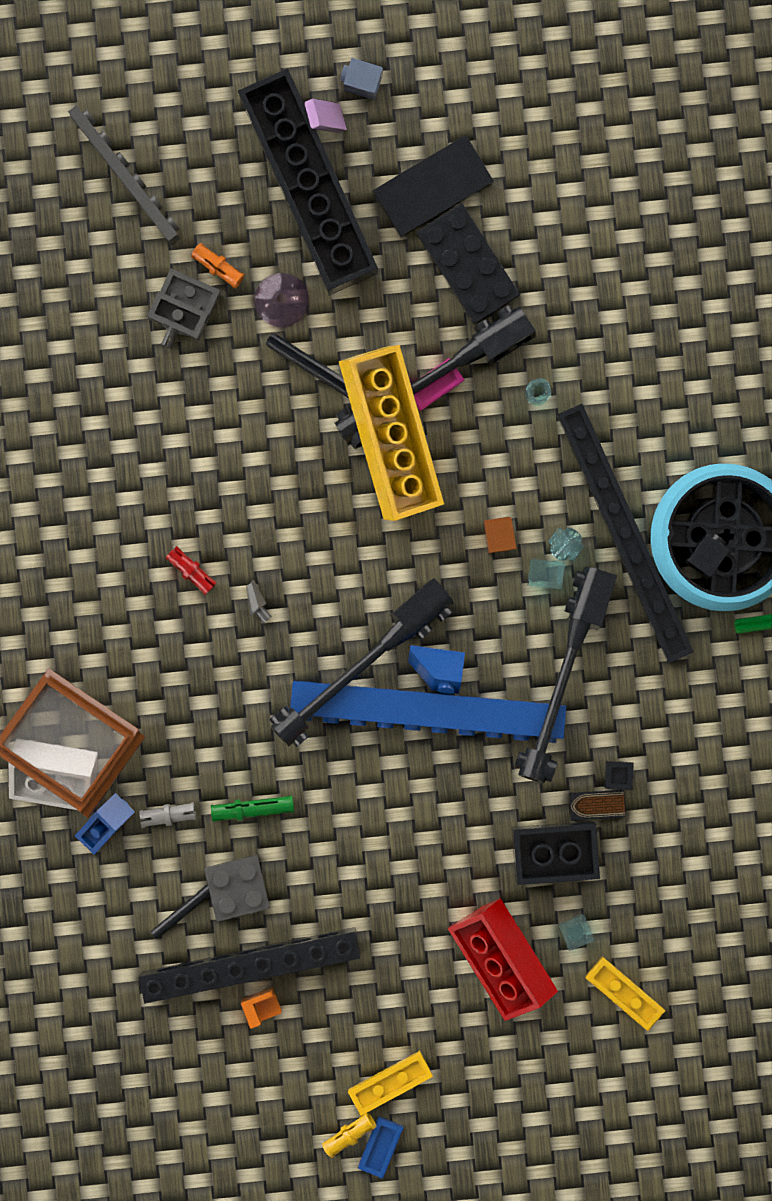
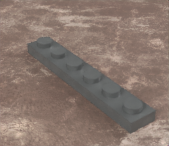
M77 105L69 110L68 113L171 246L180 240L176 233L180 228L170 216L165 219L161 214L160 210L163 207L154 195L148 197L143 191L146 185L137 173L133 176L126 169L129 163L120 152L115 155L109 146L113 143L104 131L98 133L92 126L96 121L86 109L81 112Z

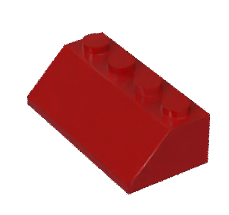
M501 898L483 905L447 928L504 1021L541 1008L558 992Z

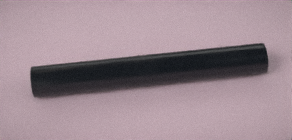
M208 884L151 930L152 935L158 940L210 896Z

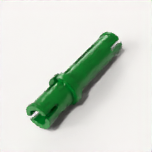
M292 795L242 802L238 799L234 803L211 805L212 822L232 819L243 821V818L294 813Z

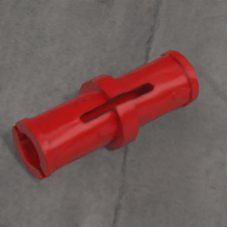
M178 546L166 556L165 559L183 574L182 577L185 580H190L204 595H207L208 591L210 592L217 584L199 567L200 564L197 561H192Z

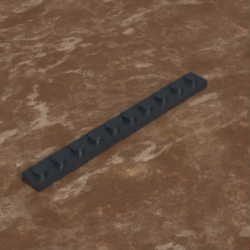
M583 404L557 414V418L667 663L694 653Z

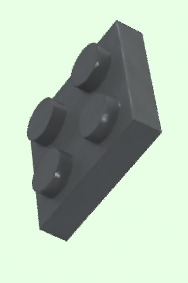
M257 854L204 867L216 922L270 908Z

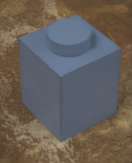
M351 58L349 66L344 65L340 81L344 82V91L375 100L383 76V67Z

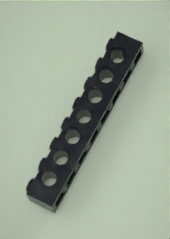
M352 927L142 971L139 981L143 1001L146 1004L360 959L361 953L356 929Z

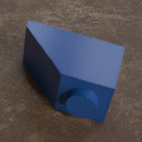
M411 645L408 663L430 689L445 695L459 694L465 653Z
M115 793L93 814L75 837L95 854L135 811Z

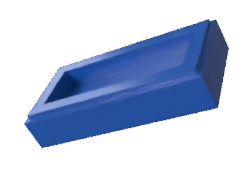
M378 1116L375 1122L377 1127L370 1134L358 1164V1169L383 1179L402 1133L403 1125Z

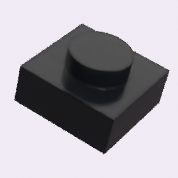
M605 761L604 788L633 790L634 762Z

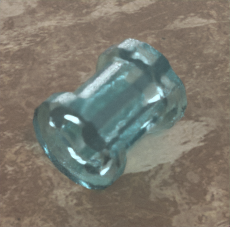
M542 378L532 380L525 391L527 401L535 406L544 404L551 395L550 384ZM538 386H541L545 397L540 395L538 398H535L533 396L534 391L531 388L536 389Z

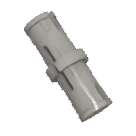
M192 802L171 807L170 804L163 805V808L140 810L141 827L145 828L159 824L171 826L173 822L196 820L195 804Z

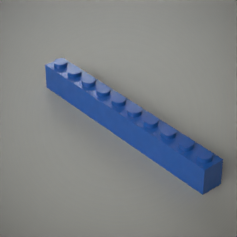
M293 681L290 709L293 708L299 713L331 684ZM347 685L312 716L323 717V722L339 723V719H350V725L366 726V721L377 722V727L393 728L394 724H405V730L420 731L421 726L432 727L431 732L448 733V728L459 729L460 735L475 736V731L486 732V737L502 738V733L513 734V739L529 741L530 736L540 735L549 704ZM560 705L549 743H556L557 738H564L565 705ZM312 716L306 721H312Z

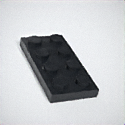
M462 203L416 232V235L474 325L520 296L517 288Z

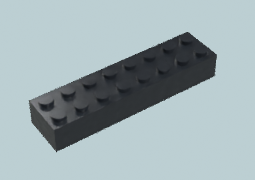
M288 68L238 90L242 105L328 295L335 294L377 275L378 267L316 129H312L310 126L306 107Z

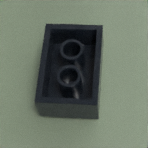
M584 821L511 827L515 881L517 885L600 879L595 822Z

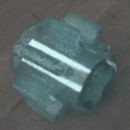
M559 527L548 541L552 545L550 547L552 555L561 561H565L568 558L574 561L584 548L580 544L582 542L581 535L573 528H566L563 531Z

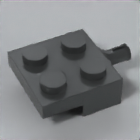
M170 268L160 292L158 291L147 315L150 320L163 325L167 329L161 345L171 349L177 335H186L199 341L221 291Z

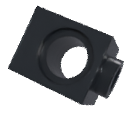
M714 533L711 536L708 534L702 535L697 542L700 543L696 550L693 549V553L688 555L684 561L706 578L712 576L729 552V549L724 546L726 542Z

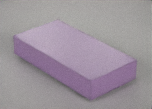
M317 99L305 102L312 129L335 133L347 130L340 104Z

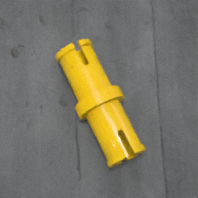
M365 1113L350 1125L345 1124L342 1126L341 1131L324 1141L322 1146L327 1155L333 1158L349 1145L354 1146L357 1144L358 1139L377 1127L370 1114Z

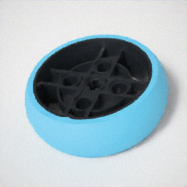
M713 464L695 469L682 476L667 490L654 513L651 526V548L658 571L675 593L701 608L715 611L740 610L758 604L772 594V563L758 581L736 591L737 576L750 570L757 563L762 553H772V527H764L758 513L749 504L741 500L742 487H745L758 495L772 513V480L751 468L736 464ZM713 484L712 499L696 507L690 514L687 522L673 521L679 506L689 495L704 486ZM724 502L732 507V514L728 518L720 513V506ZM694 528L700 529L703 535L708 534L711 536L712 533L718 535L722 534L724 530H726V535H730V540L726 541L724 545L729 549V552L724 557L729 562V569L726 572H721L717 568L712 576L708 577L707 589L699 586L684 574L676 562L672 547L685 548L687 555L693 553V549L696 550L700 543H695L691 539V531ZM750 531L754 532L758 537V542L754 547L746 542V535Z

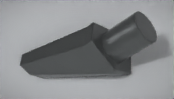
M253 579L246 587L250 616L256 614L264 624L272 616L263 607L266 602Z

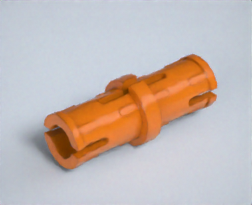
M199 243L191 254L193 259L210 270V274L213 276L218 275L234 289L240 285L245 277L244 273H241L226 262L227 258L222 255H216L202 243Z

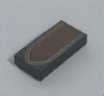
M623 789L569 792L570 820L626 817Z

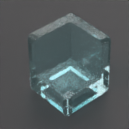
M531 559L527 586L561 590L565 562Z

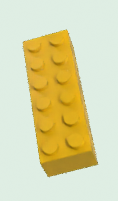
M400 345L386 346L338 361L383 519L396 521L444 505Z

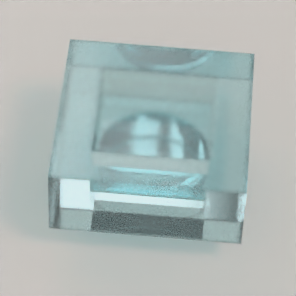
M584 914L558 924L569 951L595 941Z

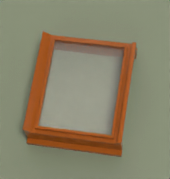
M48 668L0 734V757L89 818L143 742L145 736L140 733L138 728Z

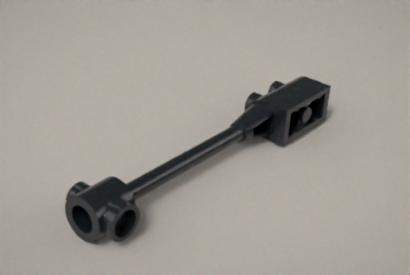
M511 305L502 308L497 313L498 320L491 324L488 320H484L474 327L476 334L472 335V338L453 355V358L411 384L413 395L454 369L468 365L483 357L491 366L536 337V330L520 307L514 310ZM346 407L336 414L338 421L334 424L347 445H352L353 449H357L362 446L353 411L350 407Z
M584 567L583 572H576L572 585L577 587L575 598L569 596L564 612L569 613L567 650L535 750L526 748L525 753L519 752L514 768L520 769L518 775L539 783L551 782L553 779L557 761L552 760L553 756L545 752L577 652L582 647L589 628L598 630L602 626L617 578L615 574L592 567Z
M435 578L428 581L390 614L396 623L373 649L299 713L293 708L289 709L287 706L280 709L269 719L272 723L271 728L288 747L292 743L298 747L309 737L306 734V731L310 729L305 722L386 651L388 652L416 636L420 640L432 630L430 624L436 618L442 622L453 612L450 608L454 604L452 598Z

